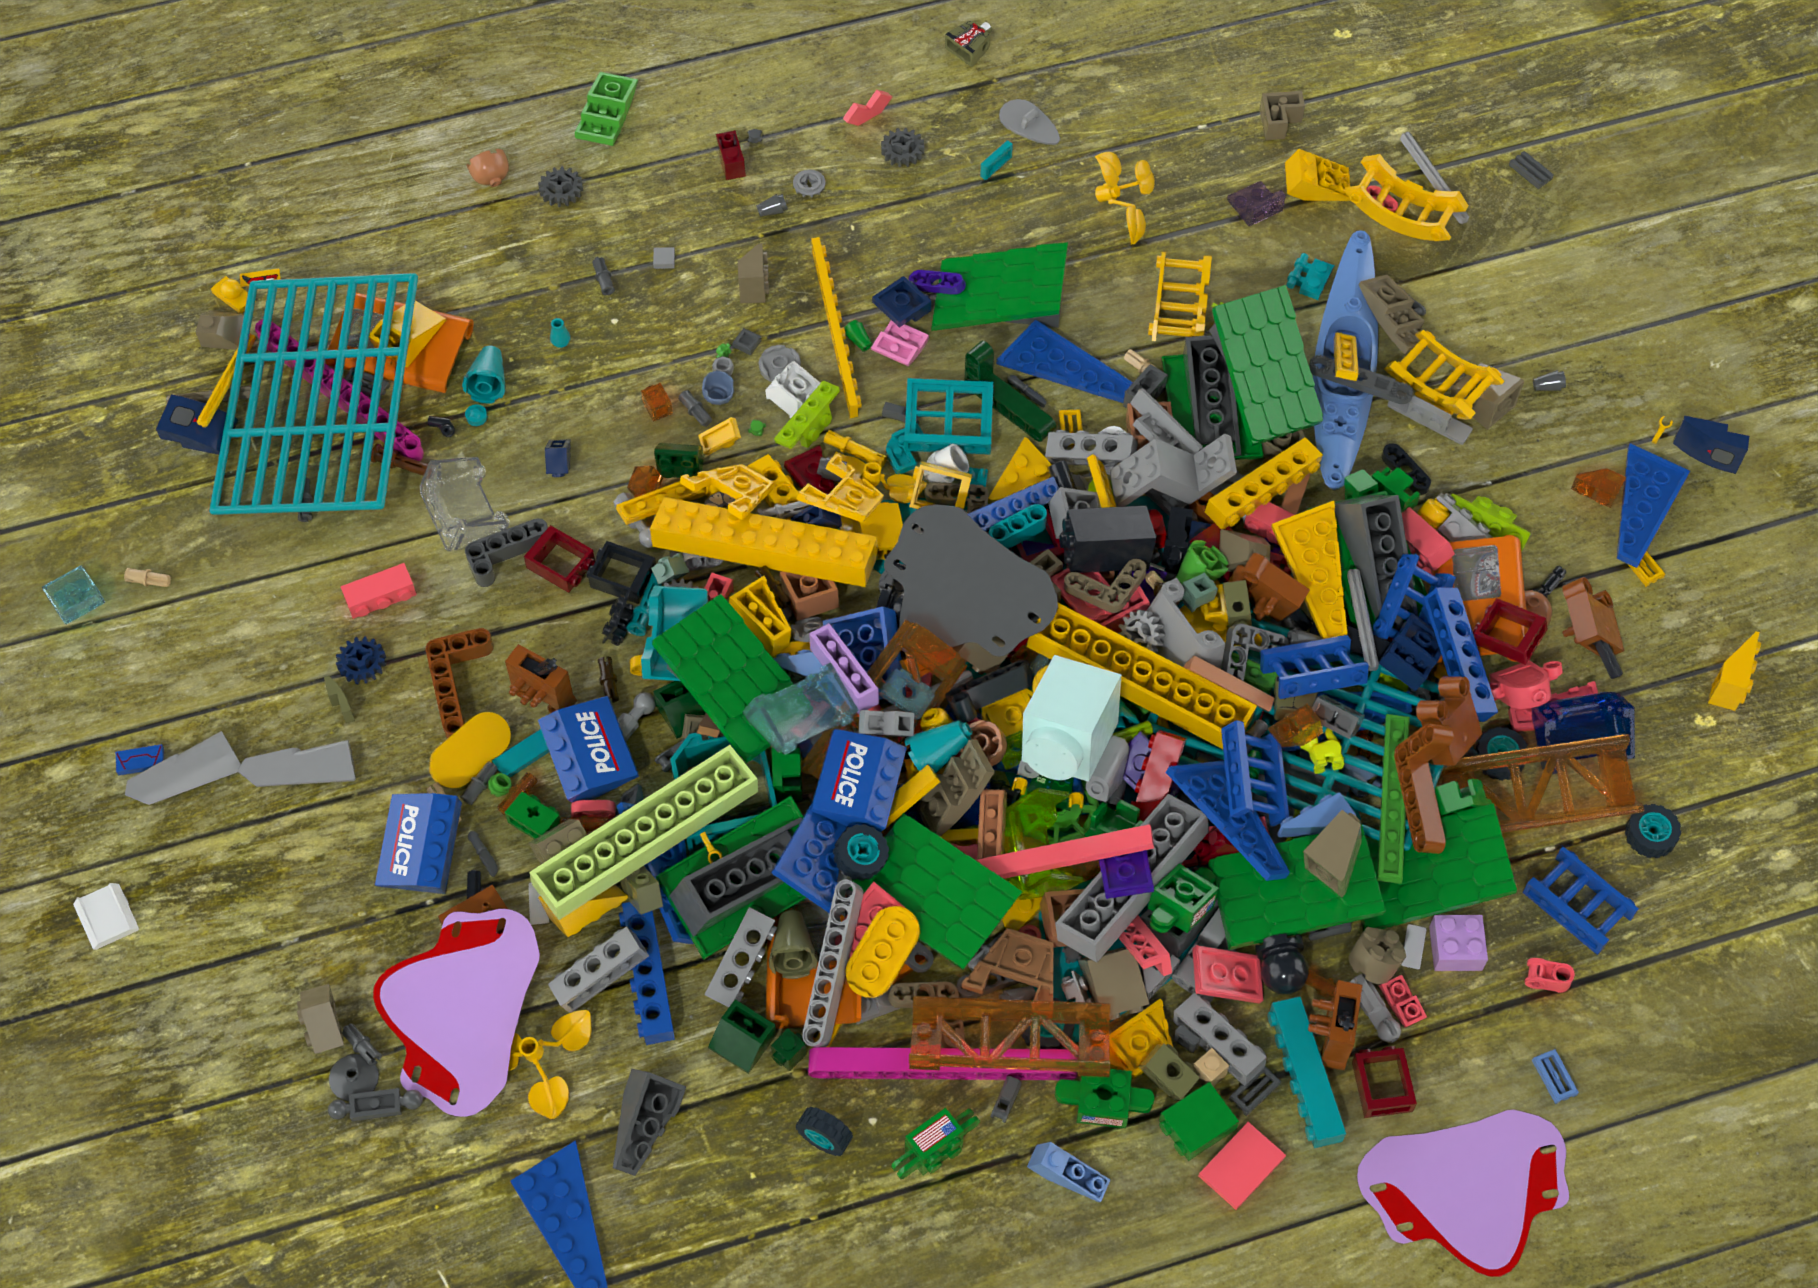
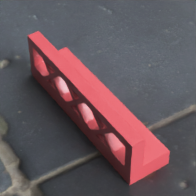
M1137 915L1126 928L1128 932H1123L1119 939L1143 969L1155 965L1163 976L1171 974L1172 967L1169 952Z

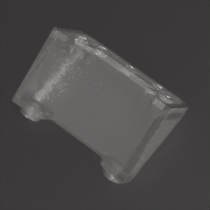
M478 457L430 460L420 484L422 499L448 552L461 550L469 543L506 530L509 526L508 516L503 511L493 512L482 489L481 482L485 477V468Z

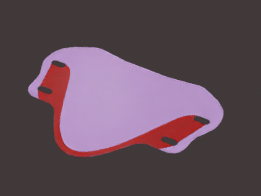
M496 909L480 914L453 912L445 918L438 943L433 949L388 968L378 978L373 987V999L377 1011L406 1047V1057L400 1076L403 1088L407 1091H419L423 1097L430 1099L447 1114L460 1117L475 1115L492 1102L507 1082L514 1033L525 993L540 957L535 932L528 919L522 914L509 909ZM500 918H505L504 931L502 934H498L496 932L498 921ZM460 921L462 926L459 936L454 938L452 936L454 924ZM420 1066L421 1074L419 1080L414 1083L411 1080L414 1068ZM457 1088L459 1090L457 1103L450 1105L449 1100L452 1090Z
M1506 1110L1474 1123L1439 1131L1386 1137L1364 1156L1358 1166L1357 1179L1360 1191L1367 1202L1379 1213L1385 1229L1392 1240L1403 1244L1423 1239L1435 1240L1466 1266L1477 1273L1489 1277H1501L1509 1273L1517 1265L1525 1248L1534 1216L1540 1212L1561 1208L1569 1200V1190L1564 1174L1566 1147L1560 1132L1551 1122L1539 1116L1517 1110ZM1547 1145H1555L1557 1148L1555 1152L1547 1154L1540 1152V1148ZM1386 1184V1190L1379 1192L1370 1191L1371 1185ZM1556 1189L1559 1192V1195L1553 1198L1545 1199L1542 1196L1544 1191ZM1407 1222L1413 1224L1412 1230L1399 1232L1396 1229L1399 1224Z

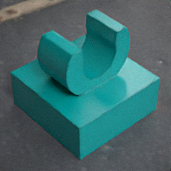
M969 467L967 473L972 474L970 484L986 487L988 469Z

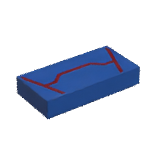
M163 745L115 752L116 773L119 776L143 772L165 760Z

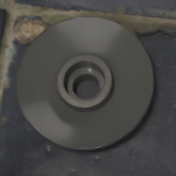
M350 1054L339 1059L329 1074V1085L332 1092L341 1100L348 1102L349 1094L374 1091L379 1080L376 1064L369 1066L360 1054ZM355 1071L356 1075L353 1078H349L348 1074Z

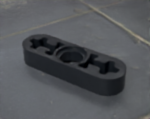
M1394 443L1385 445L1381 455L1382 461L1392 471L1401 466H1409L1412 471L1406 474L1414 481L1408 488L1413 493L1418 491L1420 495L1426 494L1431 485L1430 477L1399 445Z

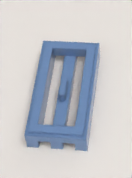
M1556 1049L1532 1059L1555 1104L1561 1100H1567L1571 1096L1575 1097L1578 1095L1579 1092ZM1549 1057L1552 1058L1569 1091L1566 1092L1556 1070H1554L1548 1059Z

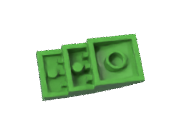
M600 72L587 94V103L581 112V121L575 130V138L613 146L628 114L638 79Z

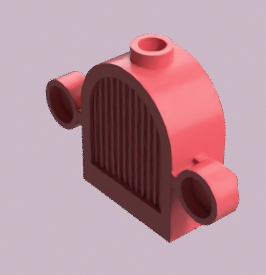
M1529 660L1526 665L1518 664L1489 674V685L1494 700L1499 699L1506 705L1517 709L1534 708L1547 703L1551 699L1550 681L1557 679L1563 673L1562 663L1559 661H1549L1541 668Z

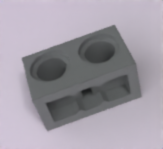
M1150 364L1125 391L1123 407L1127 408V404L1131 403L1141 388L1145 389L1157 400L1166 389L1168 375Z
M1326 695L1317 697L1308 715L1309 719L1348 739L1356 736L1365 717L1360 712Z

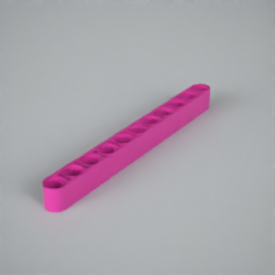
M263 320L258 321L255 325V331L259 340ZM271 322L267 350L271 353L278 351L281 328ZM290 335L286 352H297L299 342ZM316 359L305 360L302 378L311 385ZM296 360L284 362L292 370L295 369ZM324 363L320 392L330 399L334 370ZM342 377L338 406L348 413L353 385ZM360 392L356 421L360 424H367L371 399L362 392ZM379 407L376 423H388L389 414ZM397 421L393 449L398 450L400 455L421 461L424 453L420 439ZM375 432V436L385 443L386 432Z
M816 1047L809 1050L808 1075L813 1078L1006 1080L1007 1076H1011L1018 1080H1073L1077 1078V1053L1069 1049Z

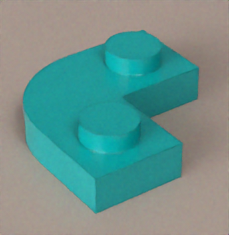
M916 423L915 434H924L919 424ZM905 428L894 432L886 446V456L896 474H903L915 469V466H917L911 452L904 451Z

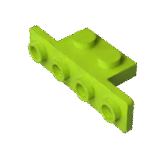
M822 381L774 438L775 443L792 449L800 440L801 446L809 448L818 439L825 427L831 423L832 415L829 404L840 392V388L829 382Z
M1451 494L1456 500L1455 504L1460 509H1467L1473 515L1472 519L1477 524L1481 522L1489 528L1491 536L1495 538L1513 535L1519 538L1521 552L1523 551L1531 533L1513 524L1518 515L1514 514L1507 507H1500L1494 504L1487 497L1477 496L1471 503L1456 494Z

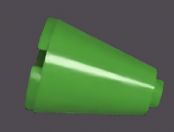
M1195 540L1190 544L1176 578L1183 584V582L1205 573L1210 580L1215 582L1228 571V568H1226L1228 565L1227 559L1216 547L1212 546L1209 548L1205 546V541Z

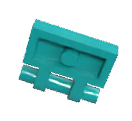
M1302 253L1300 258H1297L1294 263V270L1287 277L1288 282L1286 286L1290 289H1293L1295 285L1300 286L1299 294L1319 300L1333 272L1334 265L1316 258L1310 264L1307 262L1309 256L1306 253ZM1301 272L1307 273L1306 277H1302L1300 275Z

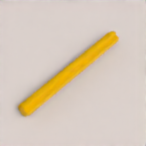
M251 333L249 334L246 354L249 353L256 340V336ZM238 348L198 417L197 424L202 427L209 425L232 384Z

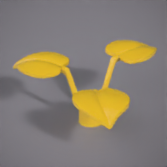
M1113 152L1100 153L1095 158L1100 164L1106 183L1096 187V198L1099 202L1108 201L1109 204L1128 207L1126 211L1131 245L1135 244L1145 233L1146 222L1141 209H1136L1134 204L1115 199L1120 196L1121 189L1138 184L1142 194H1150L1155 185L1150 165L1145 160L1138 161L1135 166V175L1138 181L1118 186L1119 175L1122 171L1118 156Z
M835 452V454L837 453L843 458L842 461L847 462V467L851 465L856 469L855 474L859 478L867 479L874 487L881 481L884 488L889 490V496L892 500L898 503L911 502L907 500L910 487H915L916 480L912 479L913 476L895 474L888 477L886 483L885 475L881 474V466L878 463L869 462L865 464L858 458ZM923 480L921 482L918 496L922 493V491L925 489L927 485V482ZM841 515L842 527L839 529L854 532L852 519Z
M589 1010L574 1011L559 1018L551 1029V1035L557 1042L543 1041L542 1039L537 1041L533 1037H526L522 1040L517 1033H514L508 1071L514 1070L518 1066L519 1057L524 1056L528 1061L533 1062L544 1082H538L532 1086L528 1094V1101L536 1113L549 1119H555L564 1111L569 1099V1088L567 1083L559 1076L548 1080L539 1063L544 1053L543 1046L559 1047L562 1044L567 1051H577L585 1047L592 1033L591 1013Z

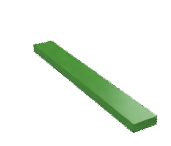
M1386 714L1377 881L1401 884L1403 880L1406 810L1394 752L1396 747L1409 737L1410 717Z

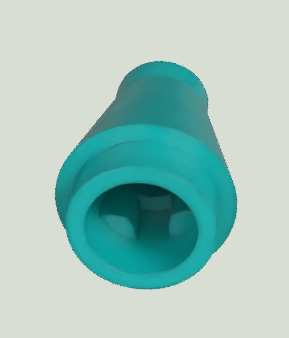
M555 318L551 322L550 342L558 348L565 347L571 339L570 333L565 327L563 320Z

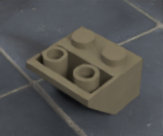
M762 243L757 244L738 261L741 304L765 303V294H769L768 265H765L768 264L767 252H763Z

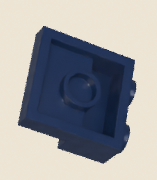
M905 276L872 297V303L899 328L910 320L916 322L931 312V299L929 296L923 294L915 283L909 281Z

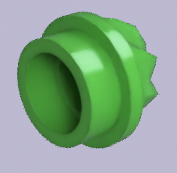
M498 773L489 779L488 789L496 797L504 796L511 789V780L506 774Z

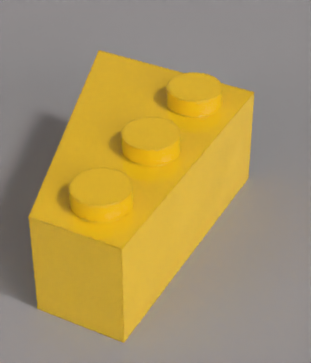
M765 575L730 596V605L744 619V623L761 641L764 649L772 657L789 646L791 628L781 608L778 607L773 592L770 591L767 585Z

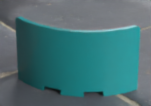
M668 586L653 587L649 595L648 623L653 628L652 636L646 639L644 652L641 657L642 679L680 681L667 669V663L653 647L652 641L708 603V591L706 589Z

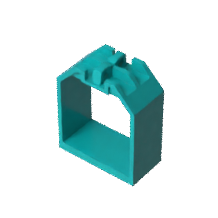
M689 734L670 759L674 780L683 775L689 767L699 765L731 745V743L725 736L719 738L708 736L709 740L702 741L701 734ZM764 750L752 760L761 764L771 808L777 802ZM758 815L704 826L686 838L689 856L706 847L700 836L701 833L705 832L712 843Z

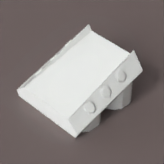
M792 361L781 374L774 378L765 390L766 398L772 400L792 418L820 382L795 361Z
M109 883L108 886L84 897H77L73 904L94 950L139 930L135 917L130 910L128 900L119 884Z

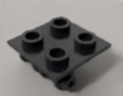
M628 589L624 595L620 594L616 603H613L609 611L611 618L609 622H606L602 630V634L605 635L602 641L603 644L607 639L612 640L611 643L616 646L623 643L627 631L626 627L631 621L634 610L632 604L626 603L631 589Z

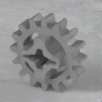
M1144 610L1131 611L1130 617H1123L1125 624H1119L1122 633L1118 634L1156 654L1159 652L1156 647L1158 645L1163 646L1160 638L1165 637V634L1160 633L1164 626L1157 624L1160 618L1153 616V612Z

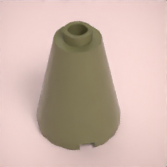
M787 910L779 918L769 957V967L774 974H776V971L781 973L783 978L797 979L810 974L811 969H816L818 958L803 914L796 910Z

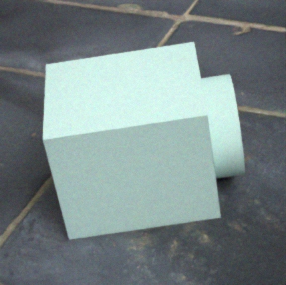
M1054 655L1023 713L1022 761L1028 763L1040 775L1050 779L1066 780L1075 777L1089 782L1118 724L1121 674Z

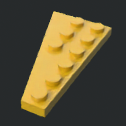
M1331 501L1271 525L1295 580L1310 589L1304 600L1322 639L1347 635L1339 543L1336 530L1337 522L1335 519V502Z

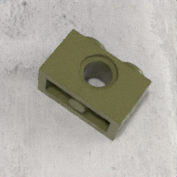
M644 866L621 880L622 890L628 896L627 900L640 914L663 907L659 883Z
M1163 1043L1156 1045L1138 1067L1173 1101L1182 1100L1200 1077L1195 1073L1196 1069L1189 1062H1183L1177 1056L1178 1052L1175 1048ZM1168 1064H1171L1175 1070L1172 1077L1166 1071Z

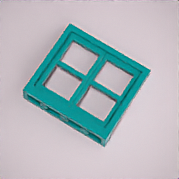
M907 378L904 451L935 452L951 444H956L965 454L991 455L993 382ZM918 391L946 392L945 412L918 411ZM954 393L982 394L981 413L953 412ZM916 416L945 418L944 435L915 434ZM952 419H981V436L952 435Z

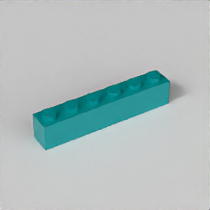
M1301 997L1273 1002L1270 1011L1267 1013L1270 1026L1275 1028V1042L1277 1048L1282 1049L1284 1055L1282 1058L1283 1067L1286 1072L1289 1071L1292 1079L1290 1080V1088L1293 1095H1297L1299 1101L1297 1104L1300 1117L1305 1119L1307 1125L1305 1126L1306 1137L1308 1141H1312L1314 1148L1343 1142L1346 1131L1314 1035L1308 1031L1309 1021Z

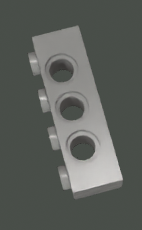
M1056 430V432L1048 433L1045 457L1051 464L1066 461L1067 465H1089L1087 457L1094 454L1104 466L1115 467L1137 451L1138 442L1133 435L1126 432H1121L1119 435H1111L1103 431L1098 432V434H1090L1087 431L1069 433L1065 430ZM1070 444H1075L1073 449L1067 450ZM1096 444L1092 451H1088L1089 446ZM1117 445L1116 450L1109 452L1111 446Z
M749 907L704 995L727 1007H730L734 1000L741 1001L744 995L741 989L744 983H750L755 973L752 970L756 961L761 962L767 950L763 948L766 940H772L776 933L775 920ZM755 930L760 933L761 938L758 943L750 944L747 941V935L750 931ZM741 952L749 955V962L745 966H739L736 963V956ZM729 974H735L738 978V984L733 988H728L724 982L725 977Z
M626 926L624 929L616 931L613 937L606 942L597 945L587 956L578 959L565 972L557 974L548 985L560 1006L571 1013L645 960L649 955L637 935ZM620 950L618 956L614 957L616 952ZM600 965V968L595 971L596 967ZM581 979L579 984L575 986L576 982Z
M1194 992L1174 1011L1173 1022L1178 1027L1183 1025L1201 1039L1199 1046L1206 1052L1213 1048L1229 1065L1228 1072L1244 1086L1265 1067L1267 1059L1265 1052L1259 1046H1254L1249 1042L1247 1036L1240 1029L1236 1030L1230 1025L1225 1015L1222 1013L1218 1014L1211 1008V1004L1204 997L1200 998ZM1205 1019L1209 1023L1202 1024L1198 1022V1020ZM1223 1035L1227 1039L1219 1040L1216 1036ZM1240 1051L1243 1052L1245 1055L1237 1056L1234 1054V1052Z

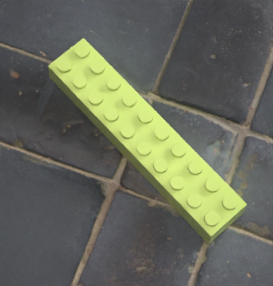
M729 745L530 871L532 885L557 919L560 920L758 792V779L731 745Z

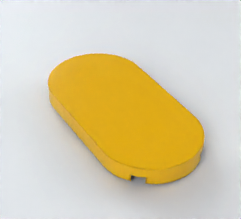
M493 712L479 713L469 719L432 752L429 770L433 780L446 788H459L469 783L471 778L476 777L487 762L492 763L493 759L500 756L507 749L510 743L511 732L506 720Z
M892 906L879 911L872 920L846 966L848 984L856 994L867 998H875L886 993L892 986L920 936L919 922L911 911L901 906Z

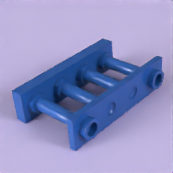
M1402 554L1378 619L1373 625V635L1382 639H1388V637L1394 639L1398 633L1396 629L1392 628L1396 616L1407 620L1412 614L1400 607L1404 595L1423 605L1418 618L1433 628L1424 601L1425 595L1408 586L1411 577L1415 575L1431 584L1428 594L1435 588H1452L1456 577L1448 573H1436L1434 576L1416 566L1420 556L1417 554Z
M1348 635L1261 650L1260 670L1262 673L1276 672L1279 677V699L1366 684L1368 681L1369 664L1367 662L1353 663L1350 658L1351 639ZM1341 660L1344 665L1332 668L1329 662ZM1319 664L1322 670L1311 672L1307 666ZM1297 668L1301 674L1289 676L1285 670Z
M1236 720L1221 728L1230 816L1239 818L1252 810L1269 814L1270 826L1274 827L1289 817L1280 732L1274 731L1263 738L1246 735L1244 722ZM1246 744L1261 748L1263 760L1247 756ZM1249 766L1264 770L1265 781L1250 778ZM1251 788L1265 791L1267 803L1252 800Z
M1562 847L1555 858L1559 864L1542 881H1538L1533 877L1526 884L1522 893L1598 955L1609 941L1605 936L1607 932L1623 916L1631 921L1639 908L1635 906V903L1630 898L1624 897L1580 861L1574 852ZM1567 869L1578 879L1560 897L1556 896L1549 890V887ZM1587 885L1597 894L1580 912H1575L1567 903ZM1605 900L1616 910L1599 928H1595L1586 919Z

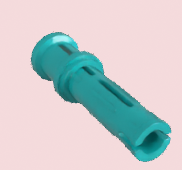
M654 573L651 574L640 605L636 606L633 610L634 616L632 621L626 627L631 634L636 636H644L646 634V626L649 621V595L654 586H662V584H658Z

